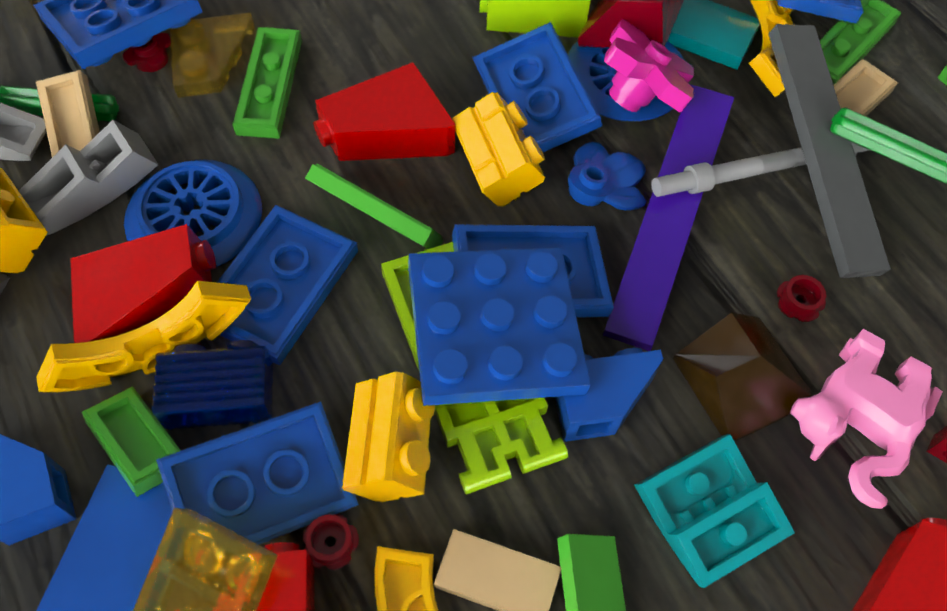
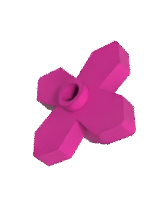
M621 19L611 33L609 41L612 45L607 50L604 58L606 64L617 70V73L612 78L613 86L609 90L611 97L620 106L631 112H638L642 106H648L655 96L678 112H682L693 98L694 89L690 86L689 82L694 76V67L673 52H670L662 44L650 41L642 31L626 20Z

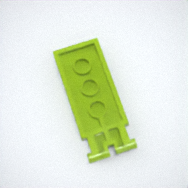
M453 242L418 253L454 252ZM408 255L381 263V268L419 370L408 272ZM545 398L435 405L434 413L447 448L458 445L467 471L459 473V479L466 495L511 479V472L506 460L514 457L523 474L568 458V451L562 438L551 440L541 415L546 414L548 409Z

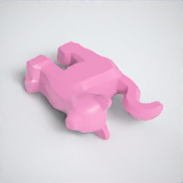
M862 329L854 339L850 338L839 353V356L846 363L828 376L820 393L811 397L798 398L791 408V414L799 421L801 433L813 443L810 459L813 461L820 459L826 450L845 433L847 424L887 451L885 456L862 457L851 465L848 475L854 496L870 508L882 509L887 506L888 499L871 484V479L875 476L888 477L900 475L909 465L913 444L919 433L926 426L925 422L933 416L943 391L937 387L930 389L932 367L912 356L897 368L895 376L899 381L897 386L877 375V368L884 353L885 340Z

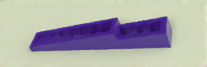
M690 84L694 89L693 98L684 110L680 112L658 177L680 173L689 165L707 162L712 166L734 97ZM688 191L661 197H656L652 192L613 304L614 309L608 318L603 336L651 351L703 192L690 194Z

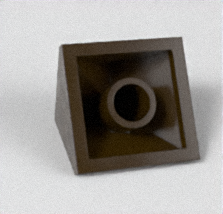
M730 313L673 357V360L721 436L731 434L734 442L792 415L791 408L798 398L814 396L762 320L756 316Z

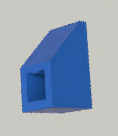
M628 348L617 352L614 356L594 359L590 355H585L591 383L586 395L554 397L564 442L615 435L654 379L663 361L661 350L643 352L640 348Z
M0 434V541L9 546L76 520L65 469L44 452Z

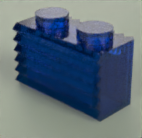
M237 340L229 343L227 348L207 350L205 347L197 344H182L177 346L174 352L157 353L152 412L165 429L206 427L208 425L215 427L217 425L226 426L228 424L237 425L250 422L259 423L272 419L273 362L266 345L259 346L253 341Z

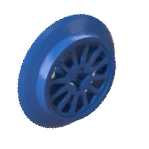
M577 41L568 52L574 68L600 115L619 121H644L660 117L674 109L657 96L653 98L648 106H642L638 112H631L623 108L609 93L613 86L612 78L617 73V70L604 62L605 54L609 48L578 46ZM667 41L665 47L684 60L680 52Z
M214 160L180 162L158 171L136 190L125 212V235L127 241H131L187 224L195 234L198 231L203 233L198 238L201 241H208L214 252L216 267L237 256L258 229L262 217L261 197L253 181L238 168ZM188 183L187 189L181 188V184ZM174 189L177 194H171L168 191ZM199 205L200 210H199V209H193V208H194V206ZM183 211H191L189 215H184ZM213 225L216 228L213 230H209L207 226Z

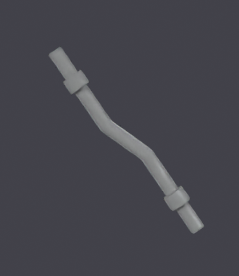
M851 142L855 156L857 153L870 151ZM802 147L712 166L707 162L689 165L680 173L654 178L652 180V191L656 197L688 191L690 194H697L712 190L715 184L806 165Z

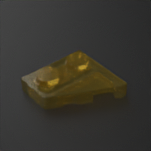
M251 12L194 19L182 27L170 28L173 87L178 98L222 92L229 79L230 69L237 64L242 54L240 44L246 33L252 35L255 30Z
M174 508L133 611H256L278 555L192 509Z

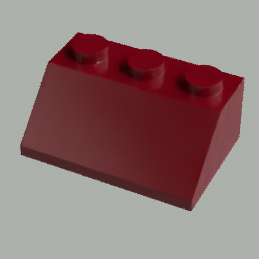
M598 0L578 37V46L609 48L612 45L609 41L611 33L620 20L624 19L642 31L650 41H656L665 47L684 0Z

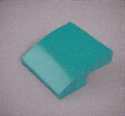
M684 0L667 41L675 47L738 70L760 27V22L756 17L710 0Z
M731 434L720 436L634 484L647 510L672 550L698 586L702 588L707 587L795 533L768 482H756Z

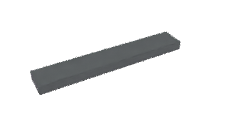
M776 24L768 34L839 277L881 276L890 271L891 268L852 143L833 134L830 130L831 119L841 108L815 25Z

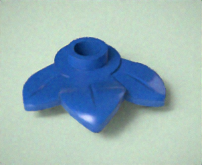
M598 142L586 143L576 151L573 158L575 166L571 169L568 176V191L576 202L585 206H597L604 201L619 210H635L645 206L647 202L644 196L634 187L640 182L646 171L645 165L640 159L624 152H616L610 155L604 146Z

